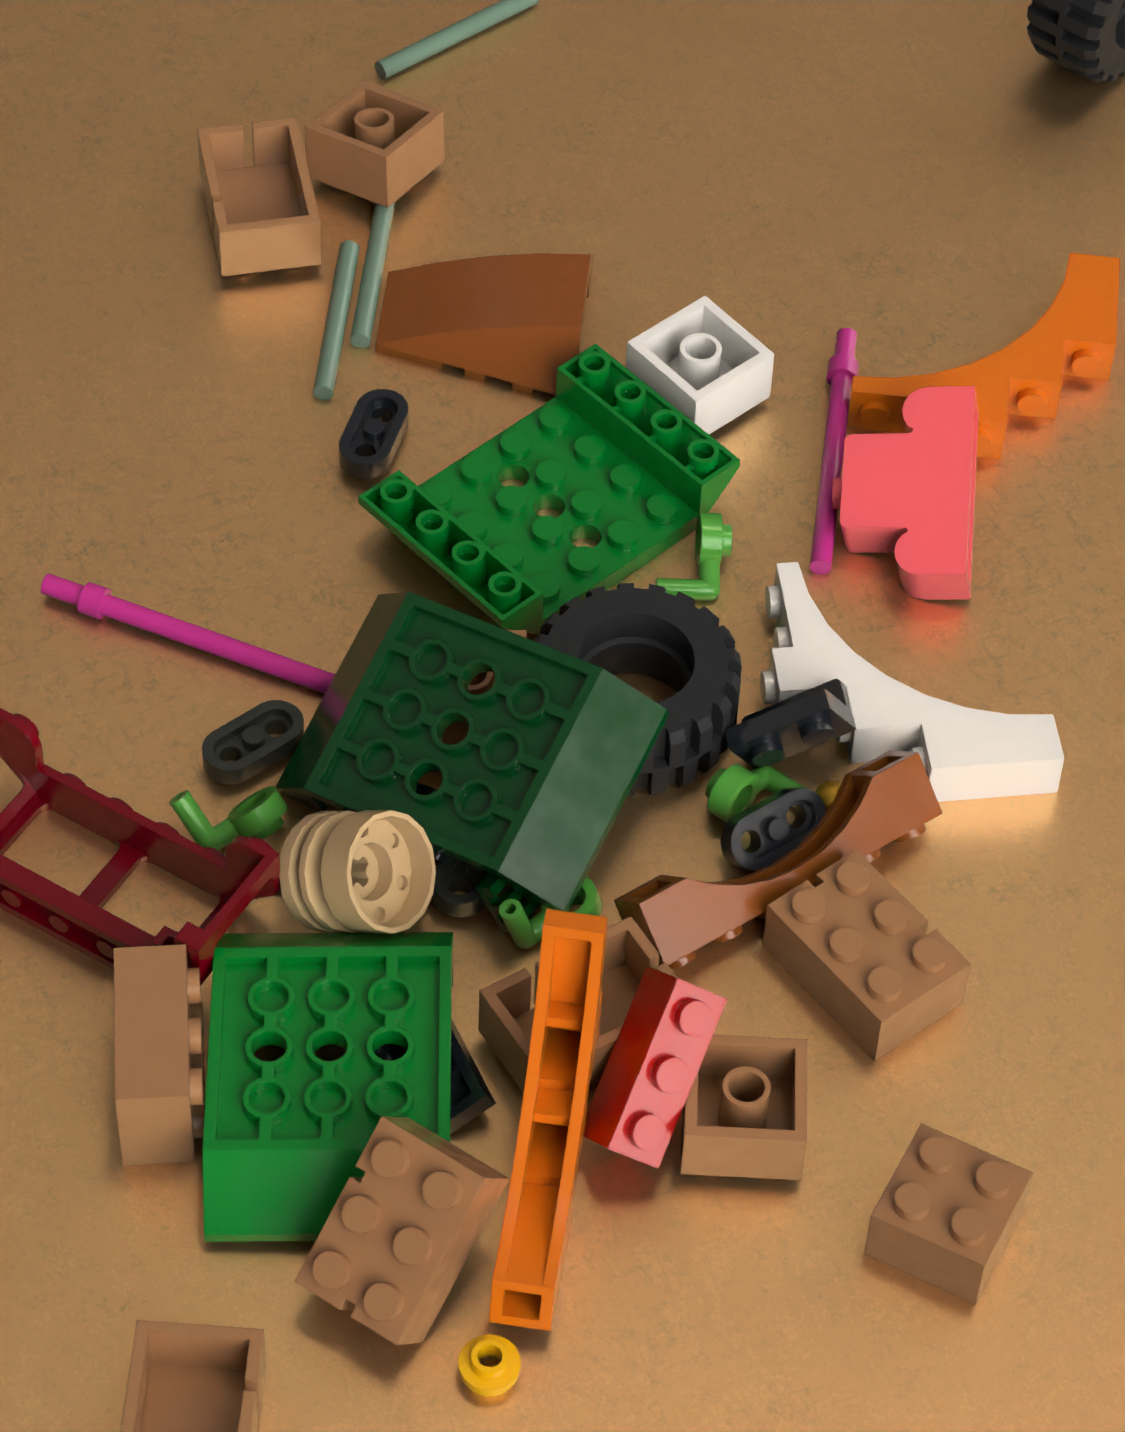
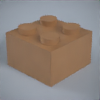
M362 81L305 126L306 161L310 178L388 208L445 161L444 111Z
M713 1034L682 1110L680 1174L801 1180L807 1145V1039Z
M921 1123L871 1214L864 1254L976 1304L1024 1212L1033 1172Z

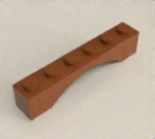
M890 750L847 773L843 778L834 801L817 827L794 850L772 865L744 877L717 882L659 875L614 900V903L622 921L632 917L658 951L659 965L666 962L671 969H676L693 961L697 956L695 950L709 942L718 944L731 940L743 932L742 924L756 916L766 918L768 904L806 880L815 887L816 874L854 850H857L870 863L880 857L881 852L879 848L892 841L903 842L921 835L926 830L924 824L943 813L919 753Z

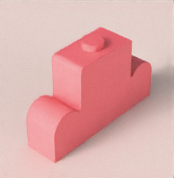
M975 386L920 388L911 393L903 404L902 414L906 433L850 434L845 438L842 478L833 479V508L840 509L839 521L846 550L851 553H894L900 584L907 594L924 600L970 599L979 422Z

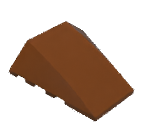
M535 253L484 256L437 262L388 272L375 351L439 370L443 364L464 369V377L482 382L486 376L511 382L512 390L532 396L535 390L556 395L557 368L580 353L586 297L589 298L594 255Z

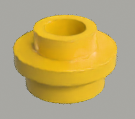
M492 1334L477 1336L468 1341L460 1351L458 1358L460 1378L468 1388L478 1395L486 1397L500 1395L512 1387L520 1375V1354L514 1344L504 1337ZM494 1358L499 1360L500 1363L493 1367H486L479 1360Z

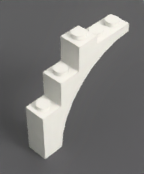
M787 562L776 564L774 586H766L765 590L768 618H777L778 627L774 628V648L771 650L769 671H761L760 675L763 704L773 705L833 679H839L845 685L856 725V730L836 738L838 742H846L850 764L868 763L890 750L918 752L938 802L1057 793L1064 763V754L1053 714H1005L966 708L925 695L885 675L856 654L827 624L808 593L799 563Z

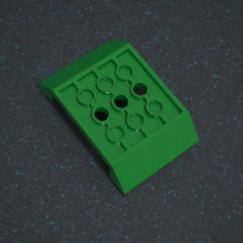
M595 343L557 368L555 398L419 486L398 470L359 495L358 504L500 627L510 630H527V633L540 635V627L552 614L556 613L559 615L560 606L576 596L580 601L585 599L586 592L604 586L606 591L694 532L696 530L698 513H709L739 469L740 459ZM508 479L523 481L525 485L522 487L513 485L503 486L501 483ZM542 509H553L559 511L561 515L558 517L539 516L536 513ZM578 539H589L598 545L593 548L588 546L576 547L572 543Z
M397 932L393 934L226 933L220 938L214 949L203 1133L205 1242L316 1241L349 1177L364 1176L365 1171L356 1167V1164L382 1116L408 1117L450 1142L453 932ZM329 1044L338 1045L346 1050L342 1057L334 1061L321 1060L314 1053L320 1047ZM386 1044H396L407 1051L402 1057L393 1061L383 1060L375 1054L378 1048ZM265 1045H277L286 1051L282 1057L270 1062L261 1061L254 1056V1053Z

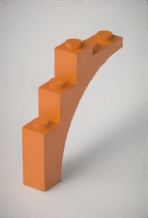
M1070 253L1065 279L1049 309L1023 335L1003 349L975 362L930 374L902 377L853 376L847 427L906 433L902 408L904 401L911 393L925 387L975 386L979 410L977 457L1001 459L1008 414L1056 419L1063 375L1102 380L1110 379L1117 341L1120 258Z
M546 909L542 929L535 1009L521 1115L507 1203L492 1277L489 1322L551 1331L572 1222L575 1179L585 1132L590 1078L599 1037L603 996L601 988L608 917Z

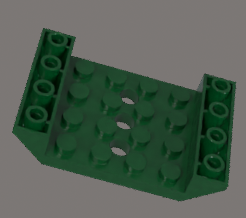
M409 591L379 594L275 788L279 793L321 811H326L328 805H332L344 811L393 810L408 814L423 827L433 849L504 878L518 895L551 909L568 912L670 713L666 708L601 667ZM481 672L495 673V682L489 691L479 695L469 693V684L474 676ZM457 721L468 722L469 731L464 740L453 745L443 743V733L450 724ZM430 771L442 772V783L435 792L428 795L417 794V783L425 773Z

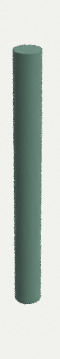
M501 0L375 62V70L378 76L384 80L538 4L539 0Z
M395 202L388 208L377 203L374 206L350 342L354 347L367 348L371 342Z
M351 240L343 241L339 246L313 388L314 396L320 400H329L334 394L359 254V245Z

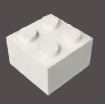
M703 296L627 342L626 368L708 434H711L770 397L774 353L706 296Z

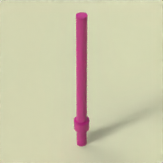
M841 328L837 331L835 353L828 361L826 380L831 387L810 559V570L816 574L829 573L832 564L838 510L833 508L832 486L833 479L841 478L844 440L846 438L853 376H858L859 363L855 358L857 333L851 328Z
M48 573L41 584L42 594L77 606L79 613L99 620L106 616L324 694L335 674L112 596L111 589L92 582H88L84 586Z

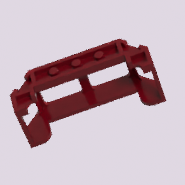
M0 708V757L23 784L22 790L0 813V909L113 970L114 948L186 944L188 968H200V984L202 985L213 971L214 949L220 938L253 899L274 896L280 890L279 853L274 851L267 842L257 837H235L226 848V857L215 848L202 847L181 836L169 824L164 822L156 823L133 811L123 800L116 797L109 798L86 786L77 776L71 773L63 774L44 764L42 744L36 725L22 714H11ZM43 811H53L119 847L117 853L80 896L3 856ZM147 862L160 867L220 900L219 904L200 927L187 921L181 930L176 932L164 925L156 936L102 909V907L137 866Z

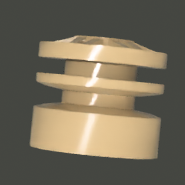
M364 810L361 812L321 811L306 815L291 829L281 851L279 879L282 897L292 916L307 929L324 933H352L355 931L374 934L397 933L409 929L424 915L433 896L436 876L433 847L423 827L408 814L393 810Z

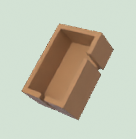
M296 117L252 122L254 166L245 167L242 124L197 129L200 177L213 238H215V248L221 276L322 265L321 221Z
M854 850L816 874L815 887L806 880L767 905L762 946L874 1061H877L962 1005L971 965L937 929L926 934L928 920L857 850Z
M632 917L607 928L601 988L603 996L600 1028L589 1091L597 1088L646 967H651L677 978L666 962L659 965L658 951ZM540 961L535 963L534 1004ZM526 968L479 990L478 1031L523 1094L535 1009L530 1010L531 975Z
M186 944L114 948L115 1106L122 1166L195 1162V1138H203L205 1068L204 1052L202 1051L204 1024L200 968H188Z
M382 1116L356 1164V1167L365 1171L364 1176L349 1177L294 1282L339 1310L354 1309L350 1317L395 1345L422 1343L510 1178L408 1117Z
M137 1320L120 1432H258V1417H260L266 1372L264 1329Z

